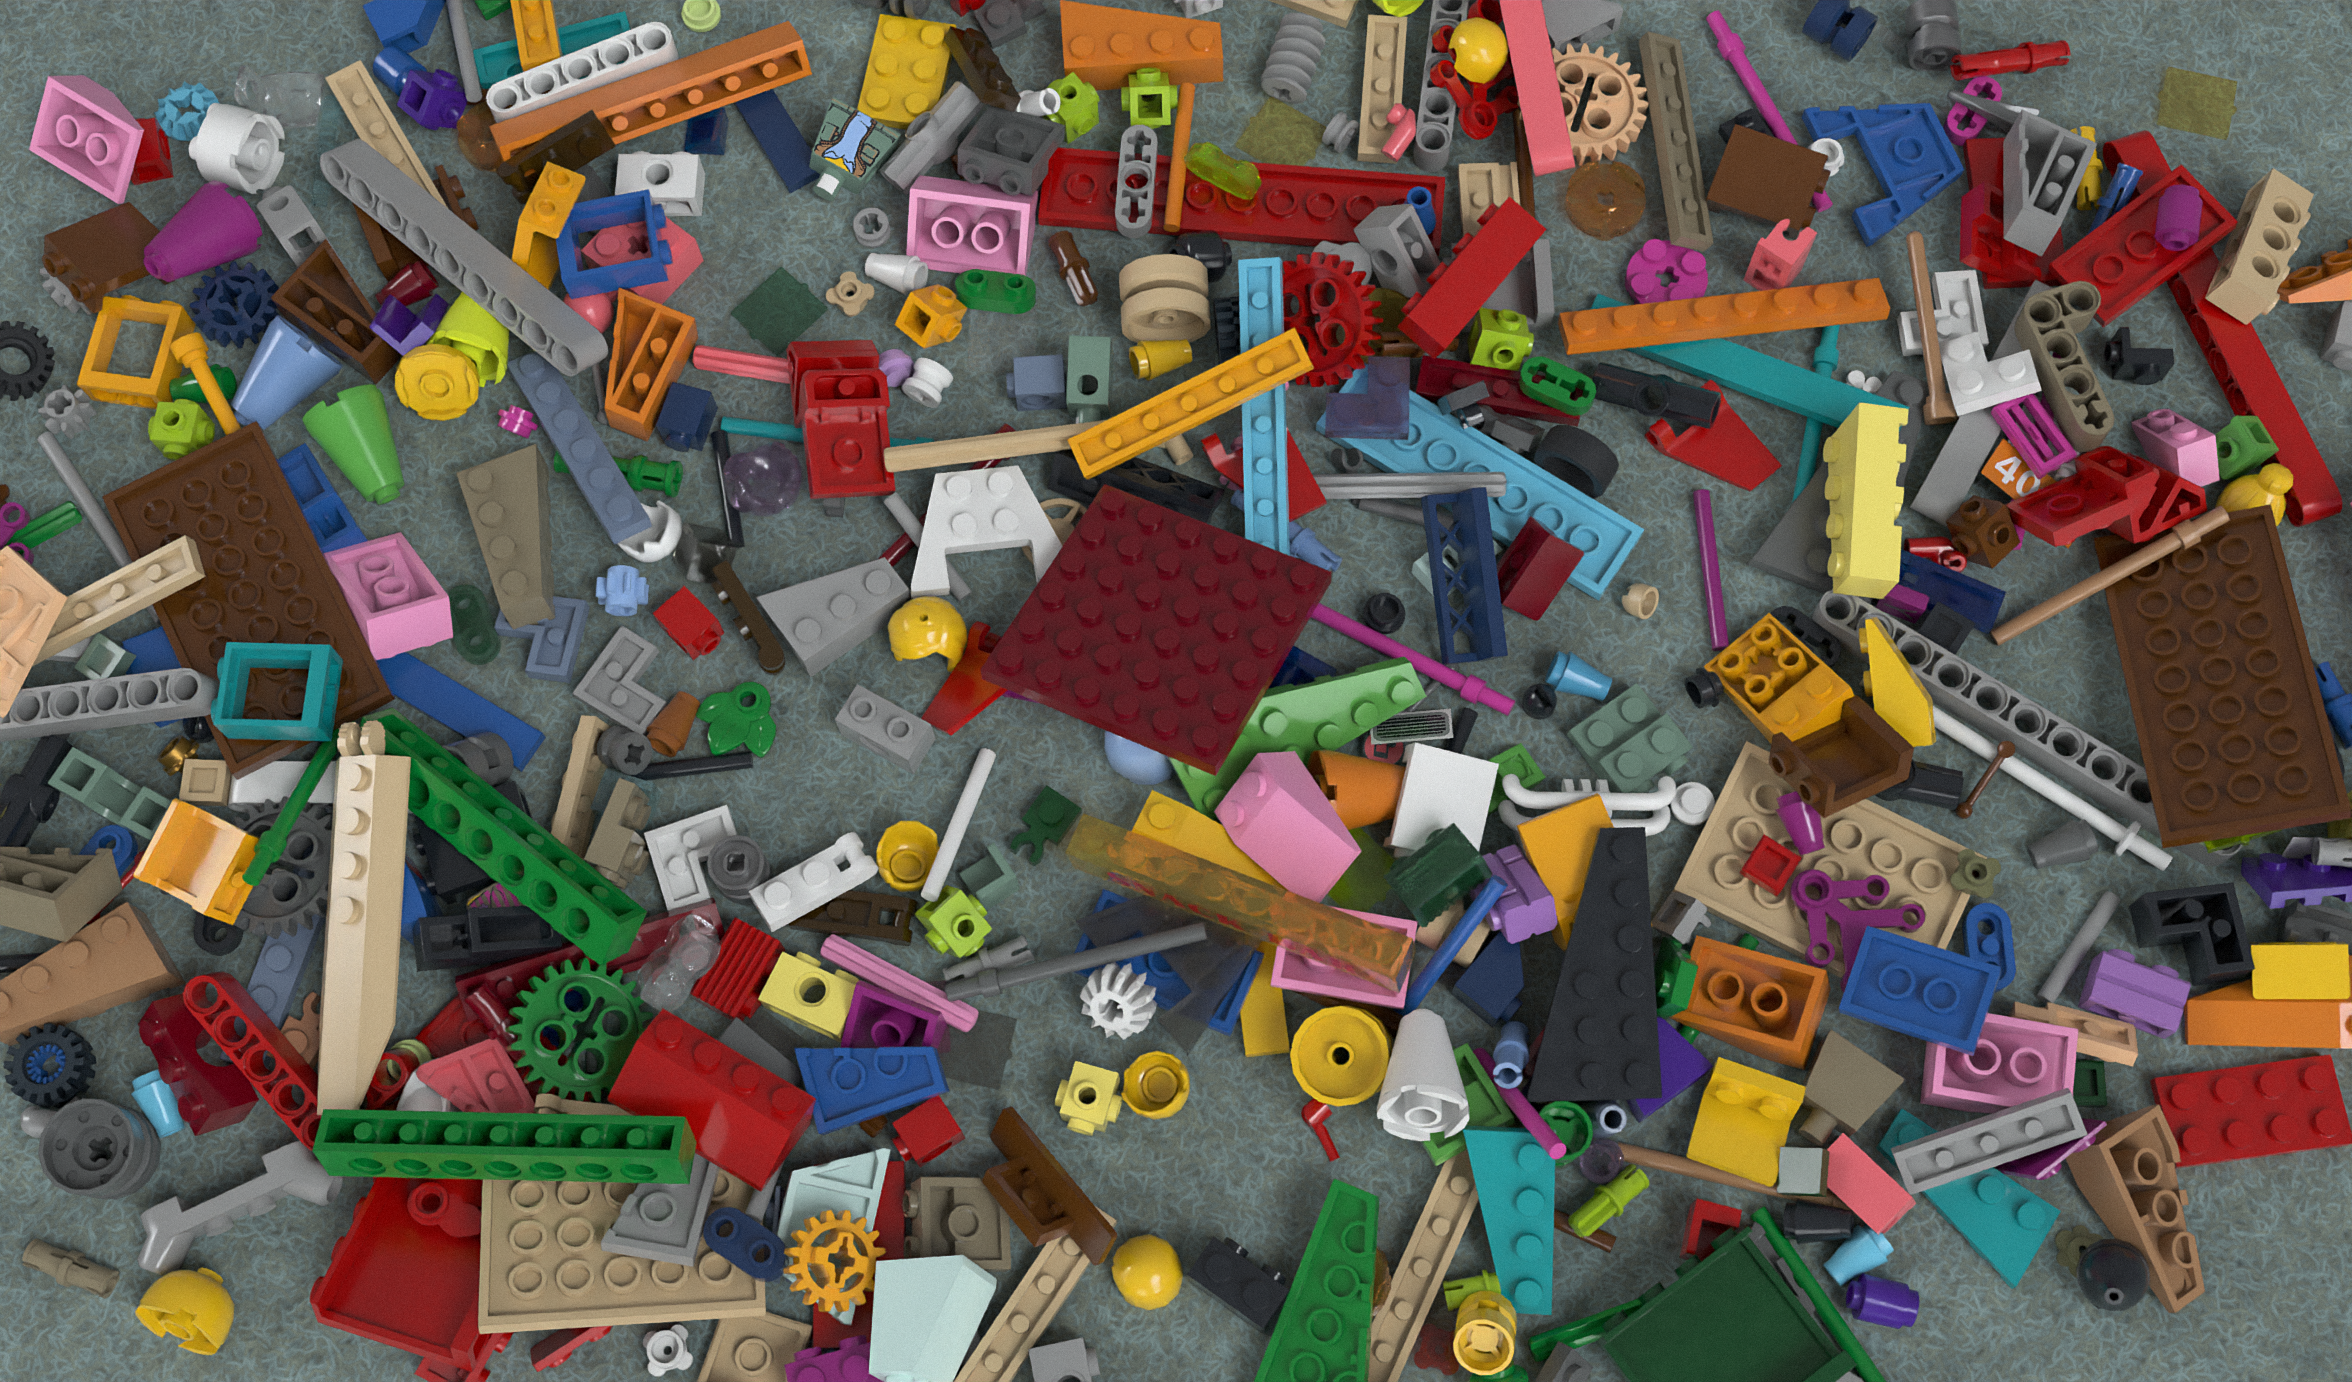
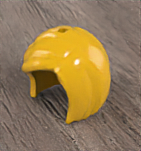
M936 596L916 597L906 602L902 608L896 610L888 623L891 651L894 653L895 660L902 661V658L909 660L920 659L937 652L948 658L947 670L952 672L963 656L968 640L965 622L956 608L942 598Z

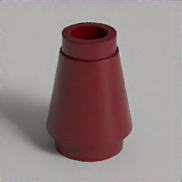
M419 259L413 264L408 262L381 291L375 294V297L381 305L386 297L391 294L407 307L433 296L432 291L438 288L439 284L429 268Z

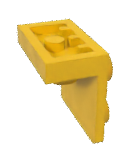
M1718 1057L1704 1086L1686 1152L1687 1158L1772 1187L1776 1182L1779 1171L1780 1147H1785L1791 1121L1803 1102L1806 1087Z

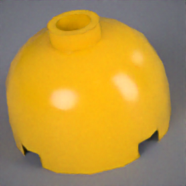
M199 1268L197 1272L177 1270L164 1275L150 1286L141 1298L135 1314L141 1323L157 1336L163 1338L166 1332H169L178 1338L187 1340L178 1345L179 1347L197 1354L213 1355L224 1344L232 1328L234 1303L227 1289L222 1286L223 1278L216 1272L207 1268Z

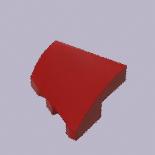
M1984 181L1961 197L1959 261L1994 276L2033 283L2035 280L2038 281L2042 275L2040 267L2029 265L2024 248L2004 239L2003 191Z

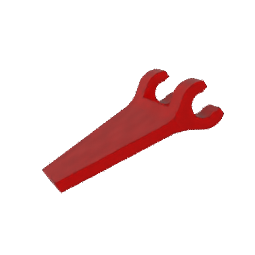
M1711 379L1701 386V388L1721 393L1718 416L1711 429L1692 425L1676 438L1670 425L1661 418L1649 427V432L1644 435V438L1663 455L1749 492L1782 467L1780 462L1727 403L1719 386Z
M1287 428L1289 522H1292L1326 505L1327 501ZM1216 433L1202 439V449L1214 470L1244 490L1243 447L1227 455Z
M979 621L972 625L969 630L964 655L921 718L930 723L933 728L950 736L1008 691L982 679L981 668L1002 638L991 632L987 635L991 629L989 625Z

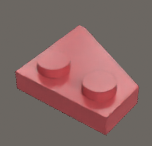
M496 1038L494 1040L487 1039L420 1065L416 1072L420 1081L449 1100L463 1112L535 1113L533 1099L517 1070L513 1067V1063L505 1048Z

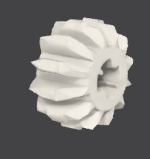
M1116 962L1107 964L1104 969L1099 968L1093 971L1080 995V998L1085 1002L1081 1013L1093 1017L1091 1028L1100 1025L1105 1029L1106 1038L1117 1032L1123 1040L1130 1037L1133 1032L1138 1034L1140 1031H1143L1148 1025L1149 1019L1155 1013L1157 1003L1153 1000L1156 987L1144 984L1146 973L1137 976L1133 973L1131 963L1124 965L1121 969Z

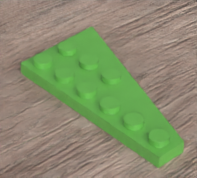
M1406 657L1358 667L1353 673L1345 675L1316 677L1314 682L1294 686L1291 683L1267 689L1216 776L1171 757H1168L1194 809L1215 821L1218 819L1214 813L1215 809L1257 753L1295 751L1305 767H1307L1311 752L1323 749L1334 751L1427 696L1411 662Z

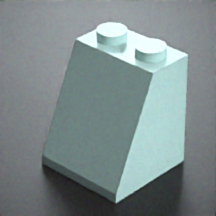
M964 1255L876 1261L869 1374L883 1382H953L995 1292L997 1279Z

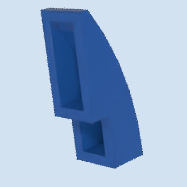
M306 443L278 459L324 553L368 541Z

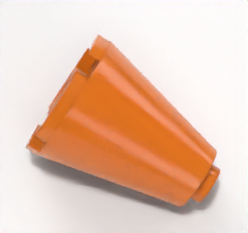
M1327 749L1311 752L1307 770L1348 830L1394 819L1406 770L1405 766Z

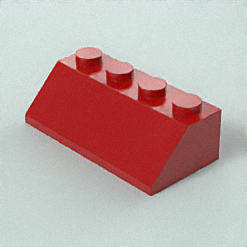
M662 1008L636 1041L608 1095L609 1102L633 1116L686 1117L697 1142L695 1153L762 1192L810 1126L816 1101L815 1097Z

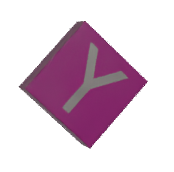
M1896 584L1883 599H1878L1875 607L1885 613L1915 624L1925 611L1930 597Z

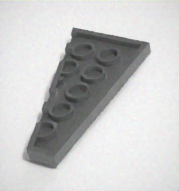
M1894 370L1885 379L1875 395L1910 407L1908 411V424L1902 426L1898 440L1899 444H1906V462L1900 463L1896 478V486L1903 487L1924 416L1922 407L1926 405V397L1929 396L1927 382ZM1824 461L1791 504V507L1747 563V565L1823 594L1833 589V577L1828 575L1827 569L1828 560L1832 553L1831 538H1828L1826 535V524L1830 515V500L1825 498L1824 493L1825 483L1829 476L1828 462ZM1857 596L1870 604L1871 598Z

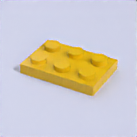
M880 14L857 110L887 127L905 130L920 114L931 111L943 97L952 59V53L944 38L950 26L955 28L957 26L955 24Z

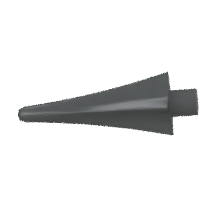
M1950 90L1948 92L1950 99L1978 113L2007 133L2022 109L2036 116L2039 115L2041 110L1988 100L1957 90Z

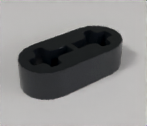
M1781 606L1771 612V615L1779 622L1783 623L1786 619L1793 622L1792 631L1801 638L1795 634L1793 635L1812 652H1814L1813 647L1805 641L1814 647H1819L1821 644L1828 647L1826 655L1830 659L1824 656L1820 659L1830 668L1836 664L1841 654V646L1834 635L1791 606Z

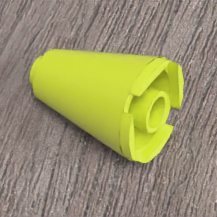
M461 292L440 321L435 333L427 340L426 345H448L463 352L476 366L480 376L479 387H485L486 380H495V384L501 382L507 371L509 329L464 292Z

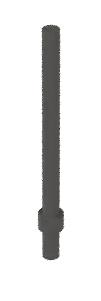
M1200 922L998 972L997 968L981 971L976 978L945 985L946 995L949 1002L983 994L984 998L1002 994L1003 989L1206 940L1208 937L1205 924Z

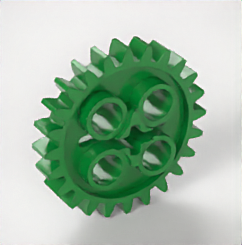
M584 958L579 961L575 971L570 960H565L561 962L560 975L552 966L544 969L546 982L536 976L528 980L534 991L533 993L523 990L517 993L516 996L525 1005L523 1008L514 1007L509 1010V1014L519 1019V1023L506 1028L505 1032L518 1035V1041L509 1045L507 1051H521L522 1057L513 1064V1067L521 1068L528 1066L530 1071L524 1079L525 1083L536 1079L541 1080L538 1094H546L551 1088H555V1095L562 1099H565L568 1092H570L572 1100L583 1101L585 1092H587L592 1103L600 1102L601 1088L609 1095L636 1041L646 1030V1028H643L642 1022L653 1017V1013L640 1012L638 1008L646 1001V995L633 998L630 994L637 982L634 980L624 985L619 983L623 973L622 969H618L608 976L606 975L607 967L605 963L603 965L597 964L594 970L590 971L588 958ZM568 989H574L582 995L583 1007L579 1012L570 1011L564 1003V996ZM598 997L602 998V1006L584 1029V1032L589 1037L577 1041L572 1047L564 1066H559L558 1059L577 1035L576 1029L572 1026L584 1022L590 1015ZM606 1013L615 1014L619 1018L621 1028L616 1036L608 1035L602 1027V1019ZM544 1027L553 1028L559 1035V1045L554 1051L545 1049L540 1042V1033ZM584 1050L591 1052L597 1060L596 1070L591 1075L582 1072L578 1066V1057Z

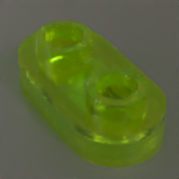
M1194 143L1184 157L1186 166L1195 175L1241 199H1252L1262 184L1258 175L1259 172L1253 164L1246 160L1238 161L1224 154L1213 143Z

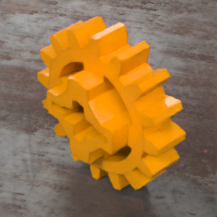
M832 1210L822 1211L820 1213V1222L814 1216L807 1217L803 1220L807 1231L794 1230L790 1234L797 1242V1246L784 1249L783 1254L793 1258V1265L785 1267L783 1269L784 1274H795L797 1278L789 1287L790 1290L794 1292L804 1289L806 1293L802 1303L804 1305H812L819 1300L818 1307L820 1312H830L833 1304L838 1312L849 1311V1299L855 1305L864 1304L866 1300L862 1291H874L875 1281L872 1280V1277L876 1271V1257L886 1253L885 1248H874L872 1242L879 1236V1232L877 1230L870 1232L863 1230L867 1222L865 1217L856 1218L851 1223V1213L849 1210L839 1211L836 1220ZM830 1229L829 1234L825 1235L824 1243L817 1247L811 1246L817 1236ZM853 1240H855V1242L857 1243V1245H858V1247H859V1249H860L861 1255L858 1253L857 1249L855 1248V1246H854V1244H853ZM834 1253V1257L841 1260L840 1268H835V1264L828 1262L829 1254ZM808 1266L811 1268L812 1272L817 1278L816 1283L810 1276ZM852 1275H858L855 1282L849 1288L840 1292V1288H844L847 1278Z

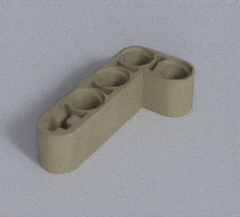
M2077 281L2029 297L2015 322L2014 331L2023 351L2030 350L2040 387L2064 437L2074 450L2087 453L2101 446L2112 429L2115 418L2075 335L2084 331L2090 324L2101 303L2100 292L2094 285L2088 282ZM2070 304L2079 306L2083 311L2074 309ZM2032 316L2039 317L2044 323L2033 320ZM2049 352L2059 354L2062 359L2054 358ZM2065 387L2077 390L2079 395L2070 393Z

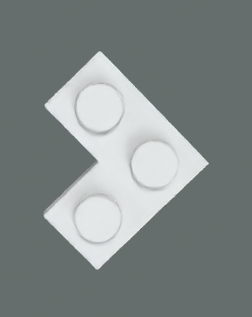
M1976 270L1935 272L1931 282L1936 305L1934 314L1939 344L1979 331L1985 351L1989 342ZM1917 311L1900 312L1897 323L1903 356L1923 355Z
M1979 331L1939 344L1941 360L1957 416L2042 391L2029 349L1988 362Z
M727 805L644 833L668 911L712 898L701 862L708 860L710 851L717 842L725 837L738 835Z

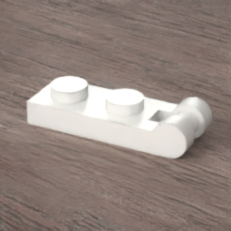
M855 832L843 835L836 841L835 845L749 891L751 900L771 932L865 882L876 874L878 866L871 856L864 854L862 851L863 843ZM848 860L851 866L845 871L840 872L837 865Z

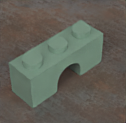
M74 747L69 751L48 782L49 785L67 798L126 829L148 843L151 842L172 802L145 786L140 787L109 766Z

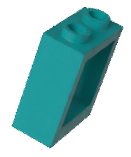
M226 642L225 655L219 659L217 666V675L220 681L218 698H214L211 704L213 725L228 739L332 741L343 659L331 645ZM250 668L309 669L301 721L242 719Z

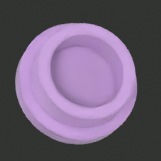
M891 349L879 355V369L886 374L888 387L901 386L907 378L913 375V360L902 350Z

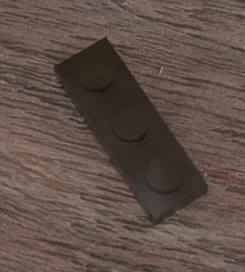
M950 26L944 41L979 101L1015 112L1021 97L1013 86L1012 79L1001 66L1000 59L989 46L987 37L972 28H967L965 31Z

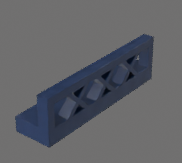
M1486 487L1470 488L1454 494H1435L1421 497L1442 664L1483 662L1508 656ZM1436 505H1452L1454 522L1448 530L1438 521ZM1447 544L1458 553L1459 564L1454 571L1443 563L1442 551ZM1453 586L1463 594L1464 606L1459 613L1448 603L1447 594ZM1458 628L1468 635L1471 653L1455 654L1453 635Z

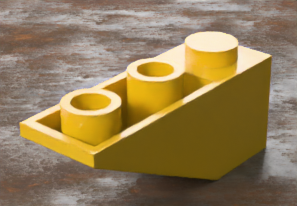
M1877 617L1866 619V627L1859 628L1861 653L1869 654L1870 670L1864 671L1863 674L1866 697L1873 696L1874 711L1913 747L1933 745L1936 742L1932 697Z

